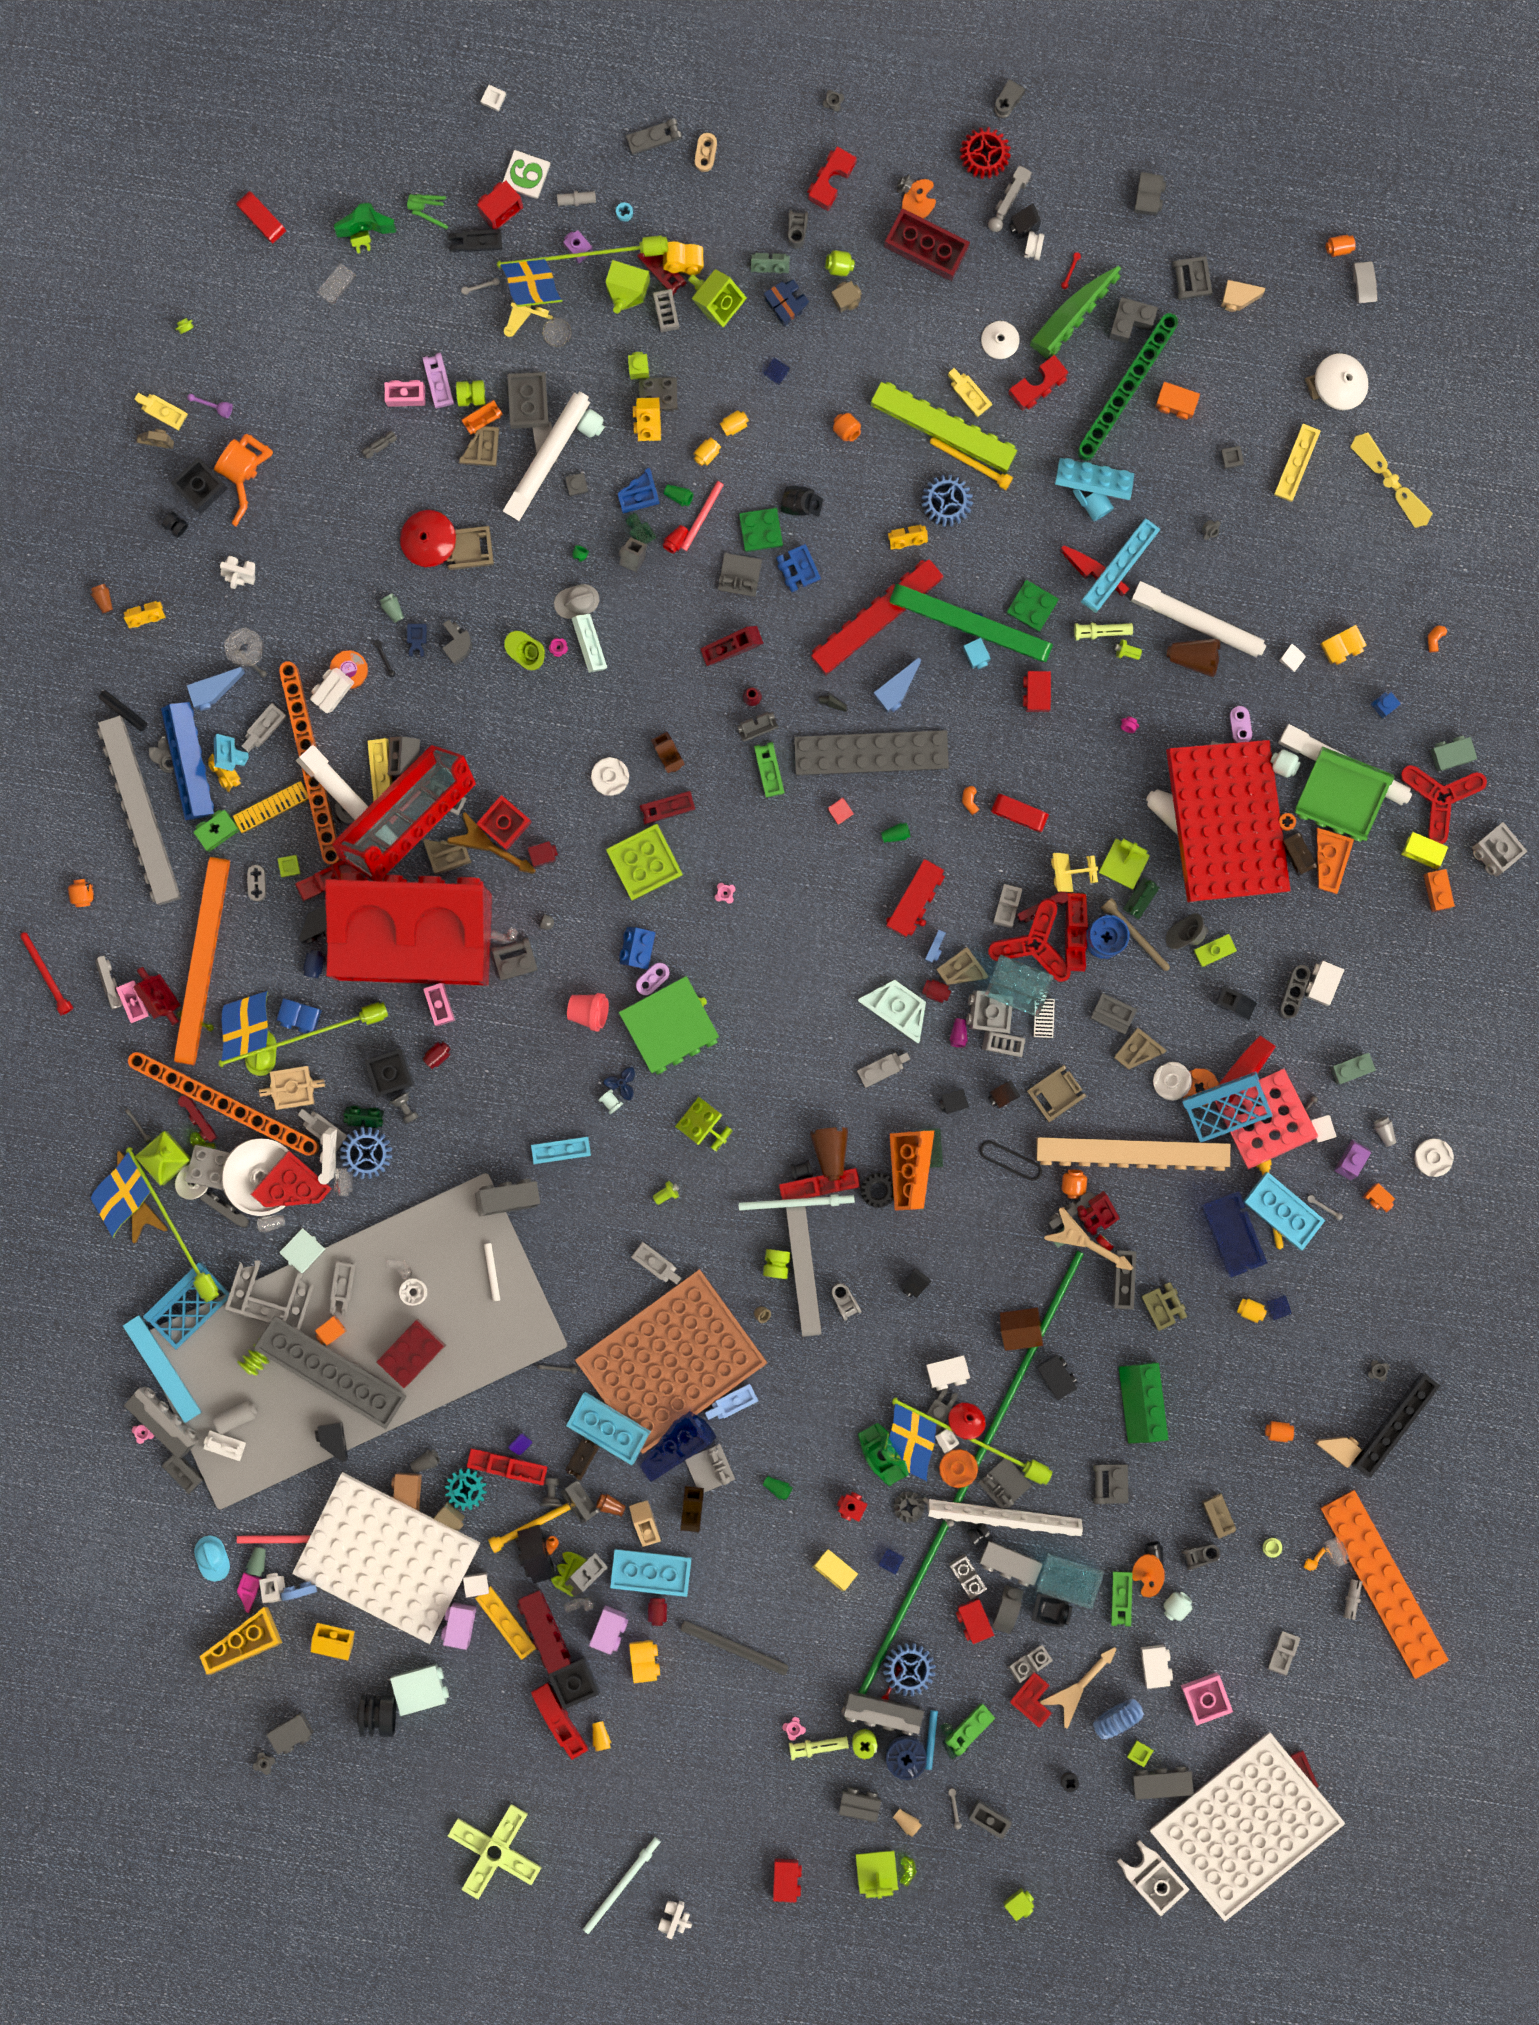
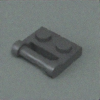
M1207 256L1172 262L1177 278L1178 300L1212 295ZM1188 266L1192 291H1186L1183 267Z
M528 937L523 938V941L510 945L491 948L501 981L538 971ZM523 948L526 949V954L501 961L500 955Z
M1128 1464L1093 1465V1471H1095V1497L1093 1498V1504L1128 1503ZM1103 1471H1108V1497H1103Z

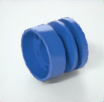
M1105 915L1098 918L1086 930L1087 950L1093 956L1100 959H1109L1116 956L1127 947L1129 942L1127 924L1121 918L1114 915ZM1105 934L1106 938L1109 939L1107 942H1104V939L1101 938Z

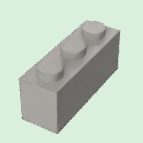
M987 1541L979 1560L983 1564L982 1568L993 1572V1569L1000 1571V1575L1007 1579H1011V1577L1019 1579L1018 1583L1027 1587L1029 1584L1034 1586L1043 1565L1040 1561L992 1541Z

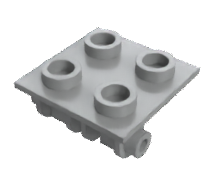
M195 1145L185 1181L222 1190V1169L230 1153Z
M721 1444L685 1459L696 1487L704 1488V1493L735 1480Z

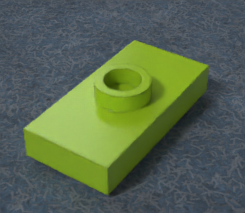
M1229 934L1194 950L1201 967L1237 951Z

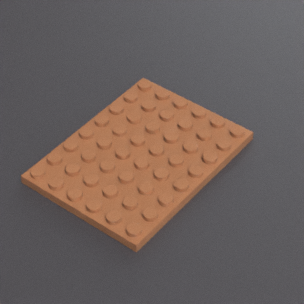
M700 1269L575 1359L608 1406L651 1431L641 1449L642 1454L767 1364L765 1358Z

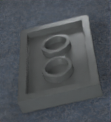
M546 373L507 374L511 429L549 427Z

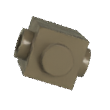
M846 281L842 282L836 287V290L832 291L831 297L840 313L847 309L853 310L859 306L862 292L857 284L854 286L852 281L848 283Z

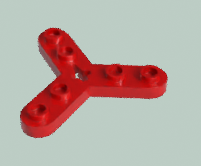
M1407 766L1401 772V780L1431 802L1428 839L1440 844L1445 843L1448 839L1451 804L1480 792L1487 784L1486 777L1478 772L1446 786H1442L1416 766ZM1439 793L1442 795L1451 794L1444 799L1445 803L1437 800Z
M1043 899L1038 905L1029 935L994 941L990 944L988 950L990 958L995 961H1002L1033 955L1055 980L1060 982L1068 980L1071 971L1066 970V961L1047 941L1057 914V903L1052 899ZM1034 939H1036L1037 942H1041L1038 948H1035L1034 945H1030L1033 943Z

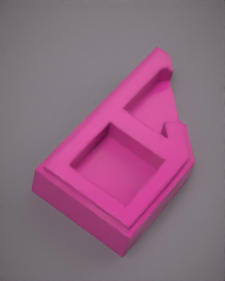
M244 1572L237 1593L242 1600L245 1611L250 1613L260 1587L259 1580L262 1578Z

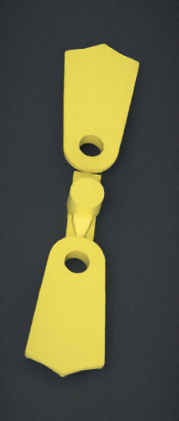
M1369 433L1355 436L1351 448L1374 472L1382 473L1385 478L1383 480L1385 487L1394 488L1396 500L1413 526L1417 528L1427 525L1433 513L1408 488L1400 485L1397 474H1392L1387 469V461ZM1378 461L1382 463V467L1378 466ZM1403 492L1407 494V498L1402 496Z

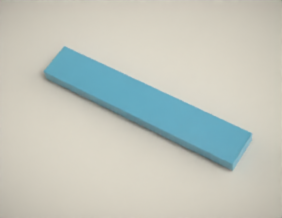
M1145 518L1084 596L1081 603L1097 613L1158 534L1160 528Z
M138 1315L124 1324V1329L184 1423L202 1413L142 1317Z

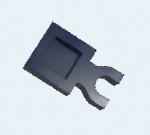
M407 624V643L412 644L409 650V657H413L415 650H420V657H424L422 644H427V624Z

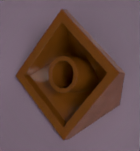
M1038 1307L1000 1313L1001 1334L1005 1351L1044 1346Z

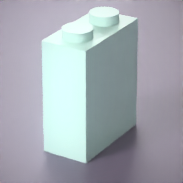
M437 1663L397 1674L390 1678L400 1716L447 1702V1698H449L448 1689L446 1686L443 1687L441 1679H444L442 1668H438Z

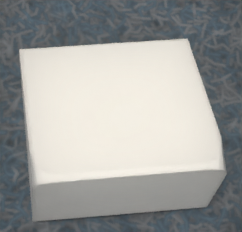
M1291 644L1279 661L1295 672L1306 656Z

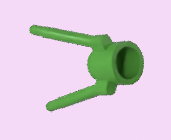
M409 195L407 208L412 210V214L419 215L440 227L448 229L447 225L420 212V210H424L425 204L443 206V202L432 200H445V196Z

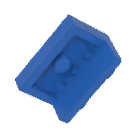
M627 927L623 935V948L619 955L620 964L648 970L656 932L636 927Z

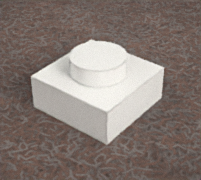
M488 85L481 104L499 112L506 97V92Z
M944 1429L935 1436L944 1453L959 1444L954 1433L948 1429Z

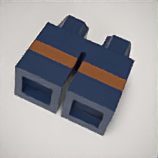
M794 279L786 283L782 281L764 293L765 301L784 327L795 317L801 315L802 310L809 304V300L804 294L796 299L792 295L799 289Z

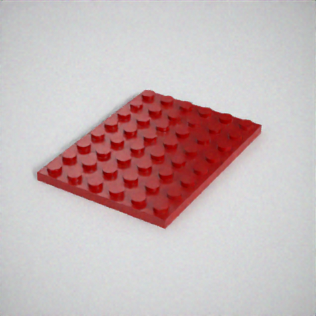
M1270 740L1167 749L1166 753L1187 902L1291 891L1285 846L1282 842L1284 840L1283 832L1279 823L1280 811L1275 775L1272 770L1273 764L1270 762L1272 759Z

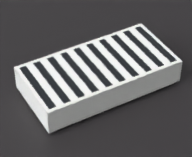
M1035 998L1034 1037L1053 1038L1055 999Z

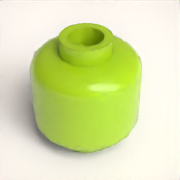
M834 250L831 254L827 255L825 268L831 275L844 277L850 271H853L855 262L849 252Z

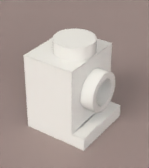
M278 1573L266 1575V1579L259 1580L263 1603L282 1601L280 1593L284 1592L283 1588H285L284 1576H278Z

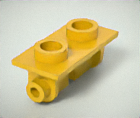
M920 524L908 527L909 533L905 534L904 528L891 530L888 533L891 550L927 543L928 534L925 525L921 526Z
M161 601L144 604L145 611H142L140 606L127 609L124 612V619L128 627H139L143 624L166 618L162 610Z
M210 755L208 766L212 772L216 773L220 785L227 792L233 786L236 787L241 784L239 781L240 777L235 770L227 771L226 769L214 767V755Z

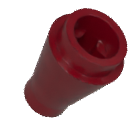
M755 687L747 688L743 693V700L749 706L758 705L762 699L761 692ZM753 692L756 695L755 697H749V693Z

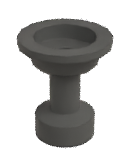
M409 1091L389 1102V1104H393L395 1107L400 1106L405 1115L403 1118L405 1124L418 1118L417 1113L411 1112L406 1103L409 1100Z
M545 1478L544 1484L548 1486V1495L539 1506L562 1507L560 1500L555 1498L556 1486L560 1485V1479Z

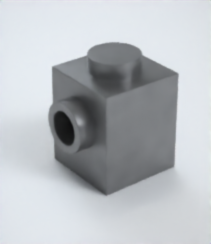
M630 537L625 546L623 545L619 551V556L621 557L619 565L637 572L645 560L647 544Z

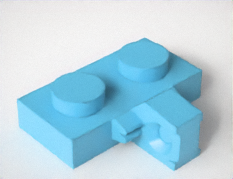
M216 734L214 737V767L233 771L235 764L244 766L248 760V753L235 748L234 738Z

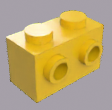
M636 398V406H633V418L637 417V422H634V434L638 433V441H660L659 398Z
M317 1623L312 1637L311 1652L349 1660L355 1631Z

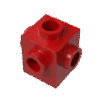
M846 1492L845 1497L841 1495L836 1506L839 1507L838 1512L841 1513L840 1516L848 1521L854 1519L859 1522L868 1504L861 1500V1495L855 1492H851V1494ZM854 1504L855 1506L853 1509H849L848 1505Z

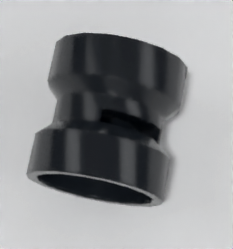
M175 512L169 513L162 523V527L170 530L176 538H179L189 525L185 520L179 519Z
M979 1523L975 1529L971 1528L967 1531L976 1548L981 1546L983 1541H989L993 1538L984 1523Z

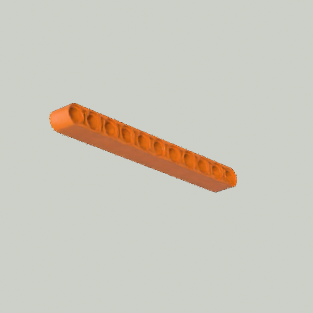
M284 662L281 664L279 672L300 757L306 751L302 749L304 741H310L311 746L314 745L315 747L316 743L299 670L292 662ZM293 667V674L286 676L285 669ZM291 686H298L297 693H289V688ZM296 704H302V710L299 713L293 711V707ZM301 722L307 724L304 731H298L297 729L298 724ZM302 768L322 858L328 865L332 866V864L341 861L338 855L334 861H328L327 859L330 852H336L332 843L337 839L327 791L320 783L316 787H311L310 781L314 777L311 778ZM318 796L324 798V802L320 806L314 803L315 798ZM321 815L328 816V821L325 824L319 823ZM327 833L332 834V840L329 843L323 841V836Z
M210 857L208 861L174 1061L177 1063L195 1065L230 868V860Z
M135 1052L128 1058V1064L132 1069L304 1155H315L319 1150V1144L315 1139L143 1053ZM140 1056L143 1062L137 1067L134 1064V1059ZM155 1064L160 1068L157 1075H153L151 1072V1067ZM171 1073L177 1076V1080L173 1084L168 1081V1076ZM191 1081L194 1084V1089L191 1092H187L185 1085ZM206 1090H209L211 1093V1098L208 1101L202 1098V1094ZM222 1099L228 1101L226 1109H221L219 1106ZM240 1107L245 1109V1115L242 1118H239L236 1114L237 1109ZM256 1116H260L263 1120L259 1127L255 1126L253 1122ZM274 1124H277L280 1128L277 1135H273L270 1130ZM291 1133L297 1136V1140L293 1144L288 1142V1135ZM309 1141L314 1144L312 1152L305 1150V1144Z

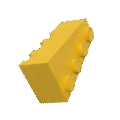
M263 1607L254 1616L250 1617L241 1626L200 1656L207 1675L214 1674L282 1644L269 1608Z

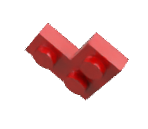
M1034 1672L1010 1703L1040 1728L1052 1714L1051 1711L1038 1701L1050 1685Z

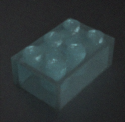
M1000 955L984 996L1038 1017L1054 976Z
M1047 1552L1035 1590L1093 1609L1104 1572L1101 1569Z

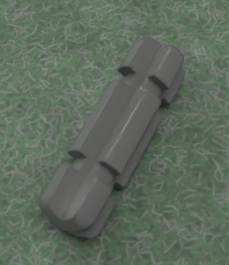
M389 431L385 434V437L382 436L371 443L370 447L367 446L362 449L363 455L369 459L374 456V453L377 454L389 446V443L396 441L397 437L393 431Z

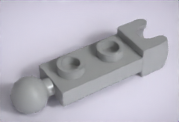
M1018 166L1012 178L1013 184L1009 183L1004 192L1007 194L1004 201L1000 199L995 210L998 211L996 217L991 218L988 222V227L992 232H998L1002 229V221L1021 188L1025 189L1032 174L1028 169Z

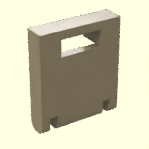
M489 526L455 530V548L447 559V562H455V564L448 565V570L494 565ZM487 537L488 554L481 555L480 538Z
M1065 1065L1027 1090V1093L1048 1123L1086 1097L1085 1093L1077 1097L1076 1094L1082 1089L1069 1071L1064 1075L1060 1073L1066 1069ZM1040 1093L1043 1094L1052 1107L1048 1112L1045 1111L1036 1098Z

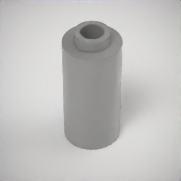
M246 1401L214 1416L213 1422L221 1435L255 1419L258 1410L254 1403Z

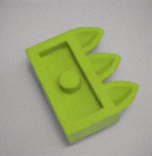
M564 1552L562 1555L568 1564L557 1565V1570L562 1577L556 1576L551 1578V1581L556 1588L574 1597L571 1594L574 1588L571 1585L566 1586L565 1582L587 1559L573 1552Z

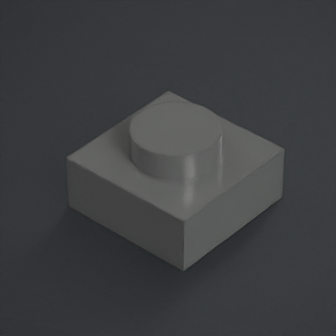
M1240 446L1221 449L1224 469L1244 465Z
M584 473L565 477L570 497L588 493Z

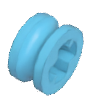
M625 202L620 203L616 207L617 218L623 222L629 221L633 217L631 205ZM627 208L630 213L621 216L622 214L619 211Z

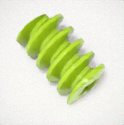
M248 1349L247 1351L250 1356L243 1355L244 1363L241 1361H237V1363L249 1375L257 1376L259 1374L257 1369L263 1370L264 1366L262 1363L268 1364L269 1360L256 1350Z
M861 1729L854 1734L852 1745L855 1755L861 1759L873 1757L877 1750V1741L874 1733L867 1729ZM861 1742H868V1746H865L864 1744L861 1746Z

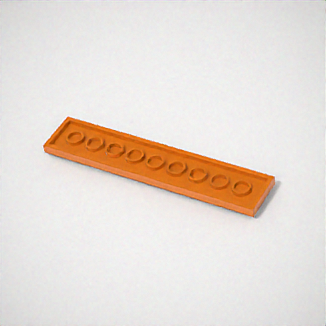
M1353 1489L1322 1506L1320 1509L1356 1575L1363 1582L1362 1585L1413 1678L1417 1679L1449 1661L1355 1490Z

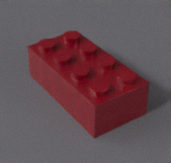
M902 208L885 240L884 248L952 281L969 249L970 242Z

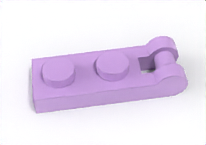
M441 353L435 354L436 356L429 358L428 356L422 357L436 409L454 404ZM438 363V368L431 369V365Z

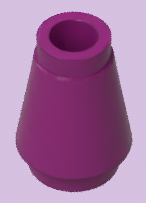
M955 1019L949 1038L950 1046L966 1047L968 1037L965 1019Z

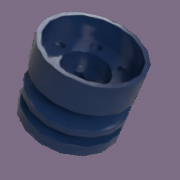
M902 1734L894 1737L886 1748V1763L889 1771L895 1777L901 1780H911L923 1773L926 1767L927 1756L924 1746L918 1738ZM906 1754H908L911 1760H907V1762L904 1763L902 1757H905Z

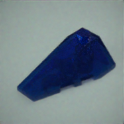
M689 1411L673 1422L640 1467L650 1482L709 1446L717 1436L704 1419Z

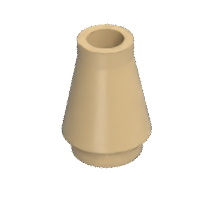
M901 1809L893 1816L906 1835L909 1834L911 1837L922 1826L919 1823L920 1820Z

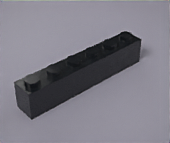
M1421 1373L1351 1465L1371 1478L1441 1385L1425 1373Z

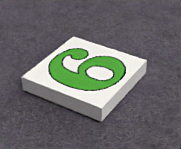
M514 150L503 182L507 180L516 192L538 199L551 164L545 160Z

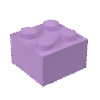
M454 1602L451 1607H448L445 1615V1620L448 1621V1624L443 1628L441 1640H444V1646L465 1650L468 1648L477 1609L476 1606Z
M605 1605L589 1646L610 1655L613 1650L617 1651L621 1638L618 1637L619 1633H624L628 1623V1619H625L627 1614Z

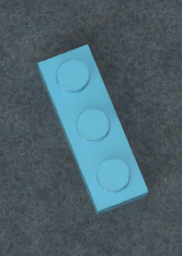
M589 1137L531 1145L534 1164L591 1156Z

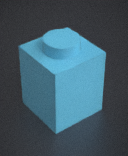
M981 638L963 646L964 653L972 669L977 667L979 670L988 665L987 662L991 658Z

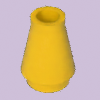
M604 1723L592 1724L593 1747H595V1751L611 1748V1740Z

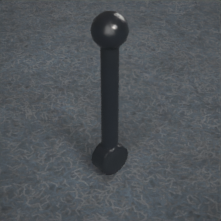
M376 641L374 646L379 650L389 671L388 676L394 677L395 671L391 669L383 652L381 641Z

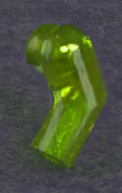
M194 1132L190 1135L189 1141L193 1147L198 1145L216 1149L215 1143H205L199 1133Z
M905 1856L901 1859V1865L904 1866L905 1874L900 1882L908 1887L917 1870L915 1861Z

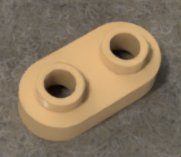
M704 133L698 139L695 166L701 172L710 171L714 165L717 139L711 133ZM710 142L711 146L706 147L704 146V143ZM706 160L708 164L702 165L701 162Z

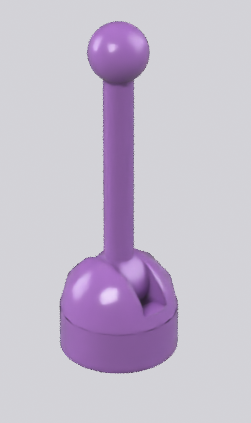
M193 394L187 396L189 401H196L216 408L218 414L224 418H229L233 408L231 403L221 402L216 405L196 398Z

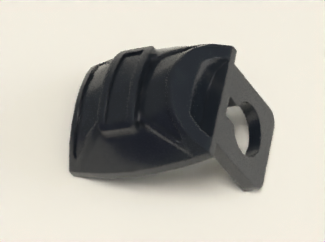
M787 486L782 497L781 512L794 516L809 515V513L814 516H820L823 498L814 494L815 490L802 486ZM815 500L817 501L816 510H814L812 502H815Z
M1037 1594L1031 1620L1047 1626L1063 1627L1064 1625H1069L1073 1607L1068 1605L1069 1601L1048 1594Z

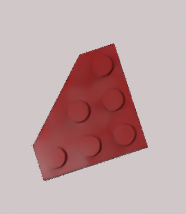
M287 1151L250 1195L264 1207L320 1203L332 1188L327 1184H321L318 1176L290 1151Z

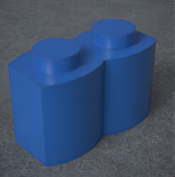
M283 998L277 1021L281 1022L280 1026L291 1029L293 1025L299 1027V1032L309 1033L316 1030L322 1010Z

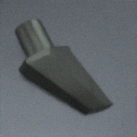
M829 693V696H819V704H828V707L847 712L846 704L831 693Z

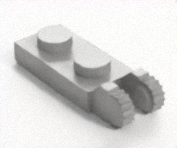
M336 1261L330 1297V1315L335 1314L337 1301H343L341 1316H347L356 1264Z

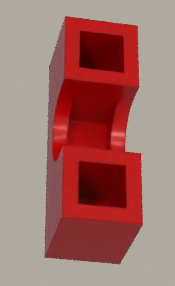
M838 146L835 151H830L826 159L828 161L825 168L823 166L820 168L817 177H819L817 182L812 183L807 191L809 193L808 200L826 211H829L838 195V190L829 184V179L835 175H840L847 179L857 163V157Z
M1055 355L1039 366L1038 371L1044 379L1042 384L1033 386L1023 378L1009 389L1008 394L1022 411L1026 408L1030 410L1037 404L1036 400L1041 396L1044 399L1052 392L1051 389L1054 386L1060 387L1067 381L1066 377L1069 372Z

